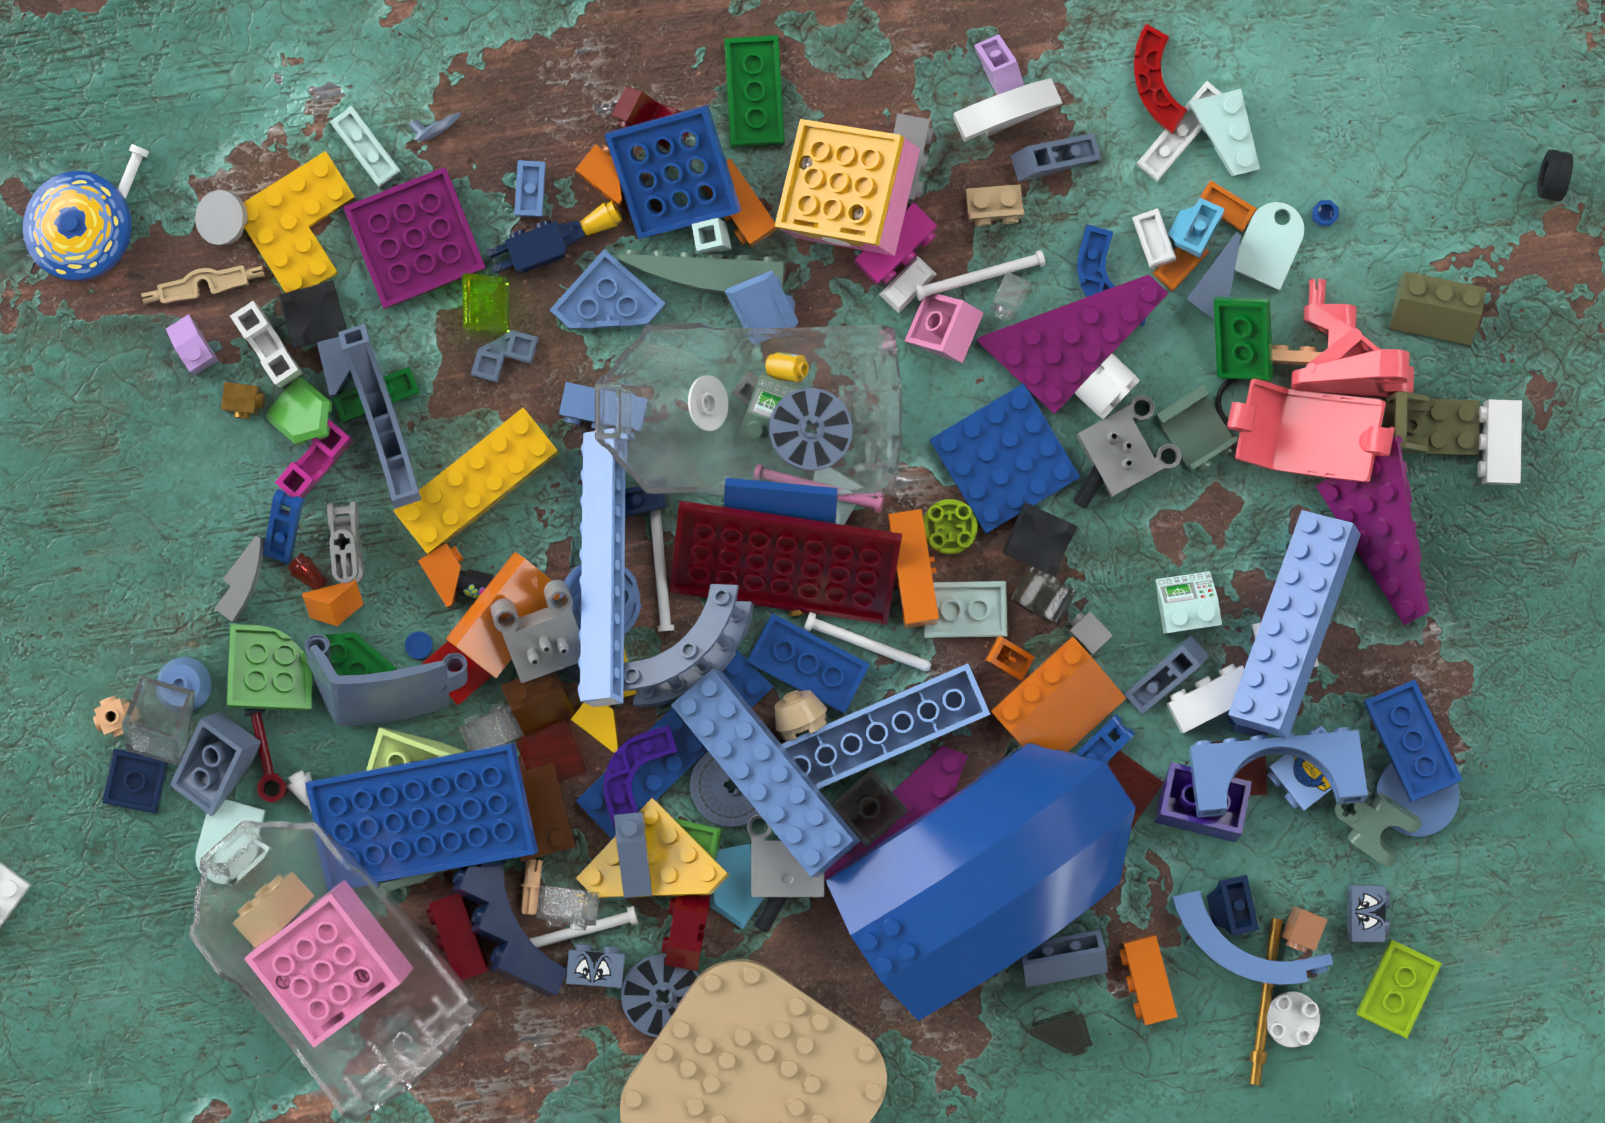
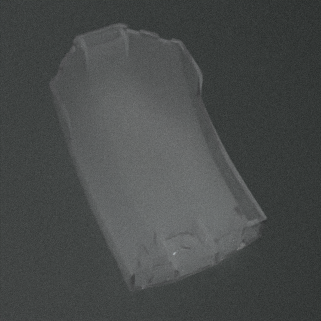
M701 323L647 325L634 344L628 346L615 360V365L595 383V440L609 451L614 457L613 459L640 484L639 486L647 494L724 497L726 478L838 488L837 497L894 496L902 446V384L895 332L893 328L883 324L801 328H713ZM781 352L803 355L809 365L807 376L799 383L783 382L799 388L825 390L836 396L847 408L852 421V439L845 454L832 466L817 471L801 470L782 460L772 446L739 435L748 405L731 393L747 371L758 378L760 374L768 376L765 365L770 354ZM705 375H711L719 379L724 385L728 396L726 419L718 429L713 431L700 429L693 422L688 408V395L692 384L696 379ZM806 423L807 427L804 432L806 434L812 433L815 436L817 426H810L809 423Z
M243 820L201 858L199 869L202 872L200 885L196 887L193 906L196 911L194 924L190 926L189 937L217 975L237 985L274 1027L341 1116L358 1122L409 1090L454 1049L484 1009L437 948L406 912L353 856L316 822L291 823ZM290 872H293L314 895L298 914L346 880L413 967L412 971L400 985L314 1048L244 958L254 949V946L233 925V922L240 916L237 911L246 902L252 901L256 897L254 894L266 883L269 884L279 874L284 877Z

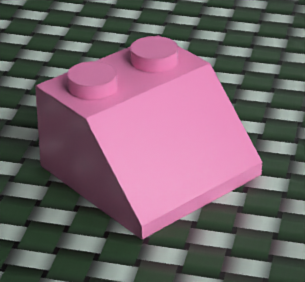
M940 294L925 296V300H922L905 341L940 357L963 363L984 313L963 300Z

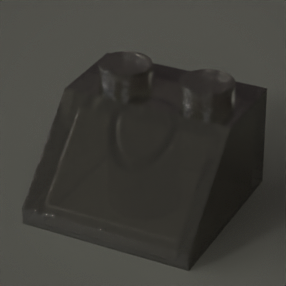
M871 767L830 802L831 806L866 847L872 844L908 811Z
M1078 1008L1025 1025L1026 1030L1031 1036L1065 1054L1071 1053L1072 1056H1077L1088 1052L1087 1047L1092 1046L1083 1013Z

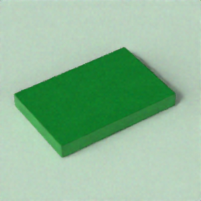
M1216 297L1213 302L1217 378L1271 381L1273 378L1270 299Z

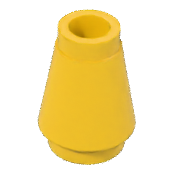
M611 201L609 203H602L584 220L580 221V225L585 234L589 236L616 227L618 222L623 219L617 206Z

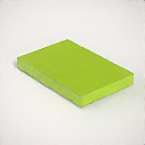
M1390 939L1356 1011V1015L1408 1039L1442 963Z

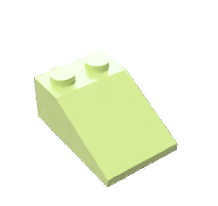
M380 727L366 770L466 751L442 742Z

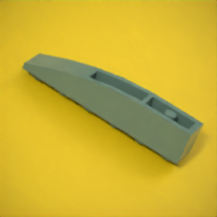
M625 250V254H619L618 256L621 264L640 273L676 286L700 292L726 295V289L769 271H773L774 275L780 279L783 290L784 262H779L778 257L766 256L762 257V261L751 260V256L736 255L735 259H724L722 254H707V258H696V253L682 252L680 257L669 256V252L653 251L652 255H641L642 251Z

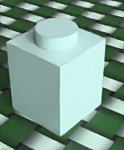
M715 218L692 224L697 252L707 255L732 249L726 222Z

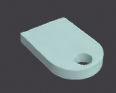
M1272 202L1260 207L1252 216L1239 244L1234 272L1279 292L1304 236V223L1297 210L1281 202ZM1285 211L1289 216L1288 223L1286 225L1276 223L1274 219L1275 212Z
M226 799L215 815L210 816L206 813L195 856L196 865L203 877L215 884H230L240 880L247 874L253 861L266 810ZM217 862H223L228 868V872L223 878L215 876L213 872V867Z

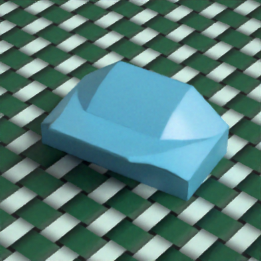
M1199 198L1193 207L1179 212L1168 232V236L1175 241V246L1200 258L1224 214V208Z

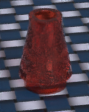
M302 552L286 568L291 572L290 576L313 590L322 588L328 581L321 574L309 555L306 557Z

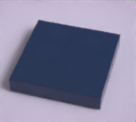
M113 749L102 803L158 814L169 759Z

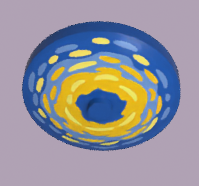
M85 171L61 173L43 183L31 197L23 219L24 241L33 260L47 273L68 281L91 280L112 269L125 253L132 230L130 209L122 193L103 177Z

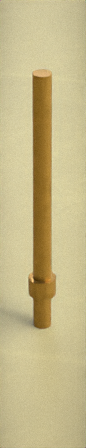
M1271 918L1267 960L1277 961L1283 919ZM1263 983L1254 1050H1251L1249 1060L1252 1062L1249 1084L1253 1085L1261 1084L1263 1063L1266 1064L1268 1052H1265L1268 1032L1267 1015L1270 1003L1272 1002L1274 984Z

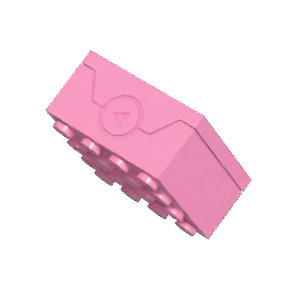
M346 880L342 881L294 917L281 931L254 948L244 958L313 1048L400 985L413 969L409 961Z

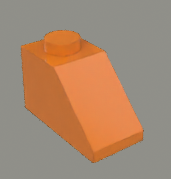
M595 144L575 171L578 176L620 208L623 205L622 189L610 150L605 145L601 149Z
M445 543L418 560L446 607L452 608L455 606L458 594L456 591L460 571L463 570L460 562L464 558L456 546L451 548L449 544Z

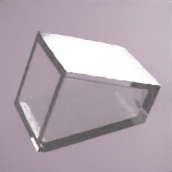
M141 676L122 723L127 751L179 766L190 740L195 691Z

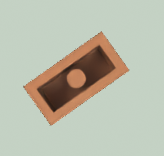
M1293 906L1281 937L1287 939L1286 945L1304 953H1306L1308 948L1315 951L1327 919Z

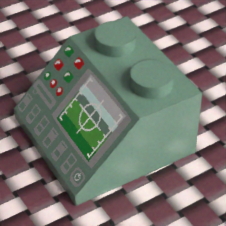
M760 374L739 435L772 446L769 436V422L774 408L787 394L802 388Z

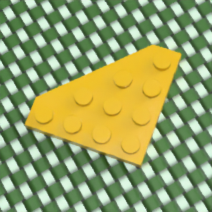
M651 798L639 811H644L652 887V895L649 896L711 895L730 874L657 801ZM616 836L576 877L597 899L624 897Z

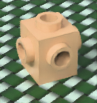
M111 696L100 701L101 706L94 709L96 716H93L95 726L99 732L103 731L104 735L113 734L114 738L130 732L129 727L137 724L134 719L136 717L135 709L127 699H116V696ZM111 711L116 714V719L113 722L109 716Z

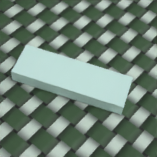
M352 106L330 121L379 188L401 173L400 169Z

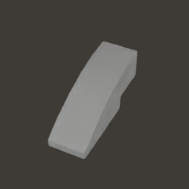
M259 536L254 537L222 579L231 587L214 609L231 622L237 623L255 592L261 574L265 540Z

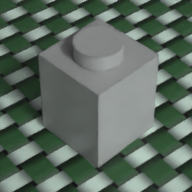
M1090 611L1085 615L1080 612L1069 622L1072 627L1068 632L1090 655H1093L1113 636Z

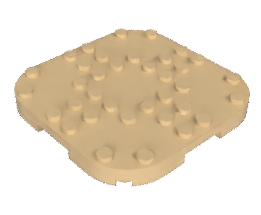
M748 959L729 960L716 963L707 968L687 990L664 1028L628 1077L621 1094L620 1119L621 1123H869L884 1099L887 1087V1072L878 1047L861 1029L795 987L793 983L764 964Z

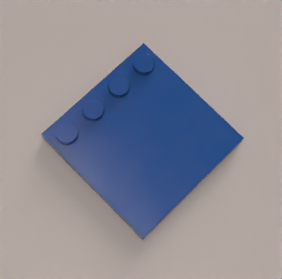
M726 478L724 507L836 524L838 488Z

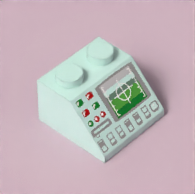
M1210 571L1155 579L1163 634L1222 625L1218 596Z

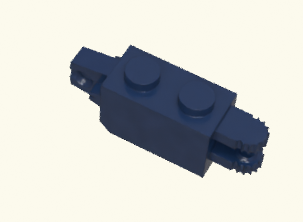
M546 220L536 224V229L525 232V229L511 233L509 235L510 239L505 240V244L496 246L486 252L488 258L497 257L506 252L510 253L511 260L496 264L492 267L493 272L496 274L515 268L518 275L565 258L568 252L567 247L585 238L579 221L558 225L557 221L551 223V220Z

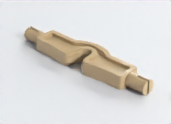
M241 265L219 271L211 268H201L188 273L183 279L157 285L158 290L141 293L142 298H145L142 300L144 305L156 301L169 304L177 301L195 300L200 297L199 283L202 280L208 282L210 292L216 295L249 285V280L265 277V272H263L264 268L262 265L246 269L245 266Z

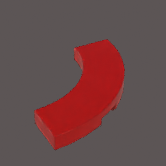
M1146 23L1135 49V83L1139 97L1148 113L1162 128L1173 135L1185 117L1187 109L1171 96L1162 77V57L1170 38Z

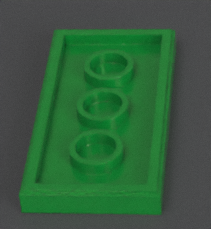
M779 35L724 38L730 148L785 145Z

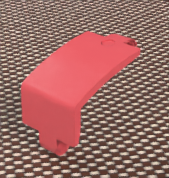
M1259 379L1251 380L1246 404L1232 402L1227 428L1240 432L1235 455L1237 460L1274 471L1366 483L1371 479L1375 456H1390L1395 432L1394 427L1390 429L1381 427L1386 402L1383 400L1288 389Z

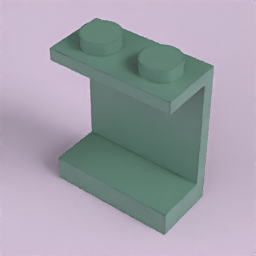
M1204 384L1154 416L1171 444L1180 449L1181 460L1189 472L1195 468L1200 472L1213 464L1210 459L1215 455L1220 454L1223 458L1234 451L1236 448L1233 444L1239 440L1237 436L1233 437L1213 407L1207 397L1209 392Z

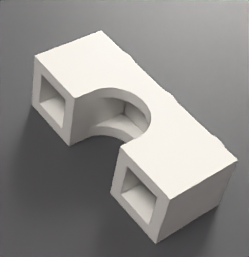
M252 301L230 315L243 337L249 342L260 358V363L277 387L282 388L303 374L257 303Z

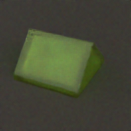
M469 273L462 274L463 329L467 334L509 332L508 278Z

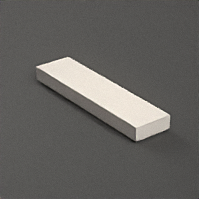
M1206 81L1190 101L1222 93ZM1188 105L1184 107L1187 109V113L1175 133L1172 135L1164 130L1136 164L1155 182L1162 177L1202 129L1198 118Z

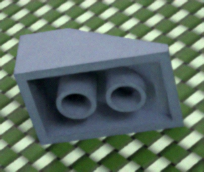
M220 711L203 717L197 725L170 786L207 814L213 816L251 765L261 741Z

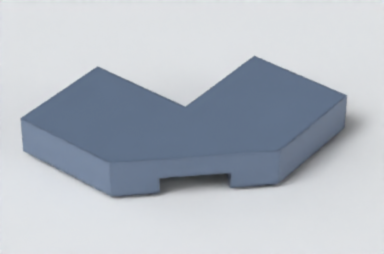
M511 330L500 338L478 348L471 376L498 383L505 357L532 365L539 337Z

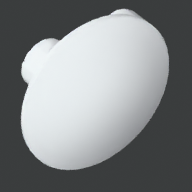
M1286 992L1274 998L1270 1003L1267 1015V1031L1277 1043L1286 1047H1300L1312 1042L1320 1026L1318 1005L1307 995L1299 992Z

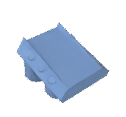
M773 271L732 286L725 291L750 341L756 345L760 341L785 331H792L799 322L794 313L795 301L791 296L784 294L781 288L782 282L774 275Z

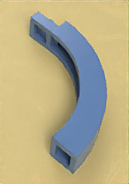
M1200 891L1172 897L1176 912L1184 928L1197 946L1212 960L1235 974L1263 983L1297 984L1309 982L1307 970H1311L1313 975L1327 972V966L1333 965L1331 953L1293 961H1274L1250 955L1229 942L1215 927L1205 909Z

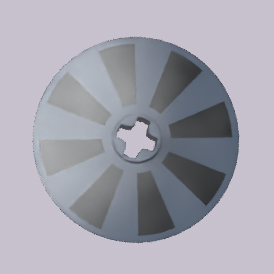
M802 388L787 394L776 405L769 422V436L774 450L786 463L801 470L817 471L832 466L845 454L852 439V421L847 408L833 394L817 388ZM806 423H809L810 426H817L815 436L812 433L806 434L804 432L807 427Z
M666 954L652 955L635 964L627 974L621 992L622 1007L631 1024L642 1033L656 1038L676 1010L677 1005L687 990L699 976L695 970L665 965ZM658 989L661 991L669 990L668 998L670 1000L667 1003L663 1000L660 1002L656 1000L658 997L656 991Z

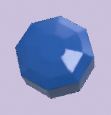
M1320 200L1311 209L1312 221L1319 227H1330L1339 218V207L1331 200Z

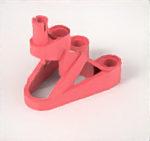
M1316 279L1309 280V303L1304 307V322L1310 327L1328 335V348L1308 363L1306 368L1297 369L1292 372L1291 388L1324 394L1386 398L1395 392L1413 393L1414 367L1409 366L1410 353L1398 349H1379L1356 328V306L1350 304H1325L1327 281L1318 279L1317 290Z

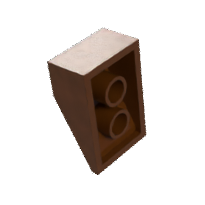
M554 762L521 771L538 849L536 854L521 856V861L575 847L576 838Z

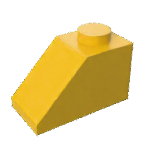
M583 703L571 720L615 753L619 748L615 710L610 707L611 705L592 707Z

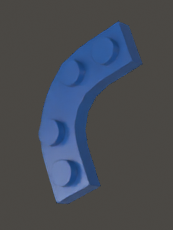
M1088 224L1086 225L1077 257L1078 281L1086 297L1115 287L1109 280L1105 269L1106 256L1113 231ZM1146 318L1139 324V326H1144Z

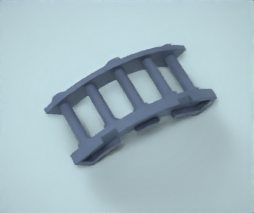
M710 584L709 595L702 614L687 635L661 654L640 661L624 662L623 691L636 690L637 694H634L633 701L635 707H653L671 703L672 700L682 696L711 669L723 671L736 655L735 651L742 638L744 639L748 632L754 607L752 602L736 601L738 585Z

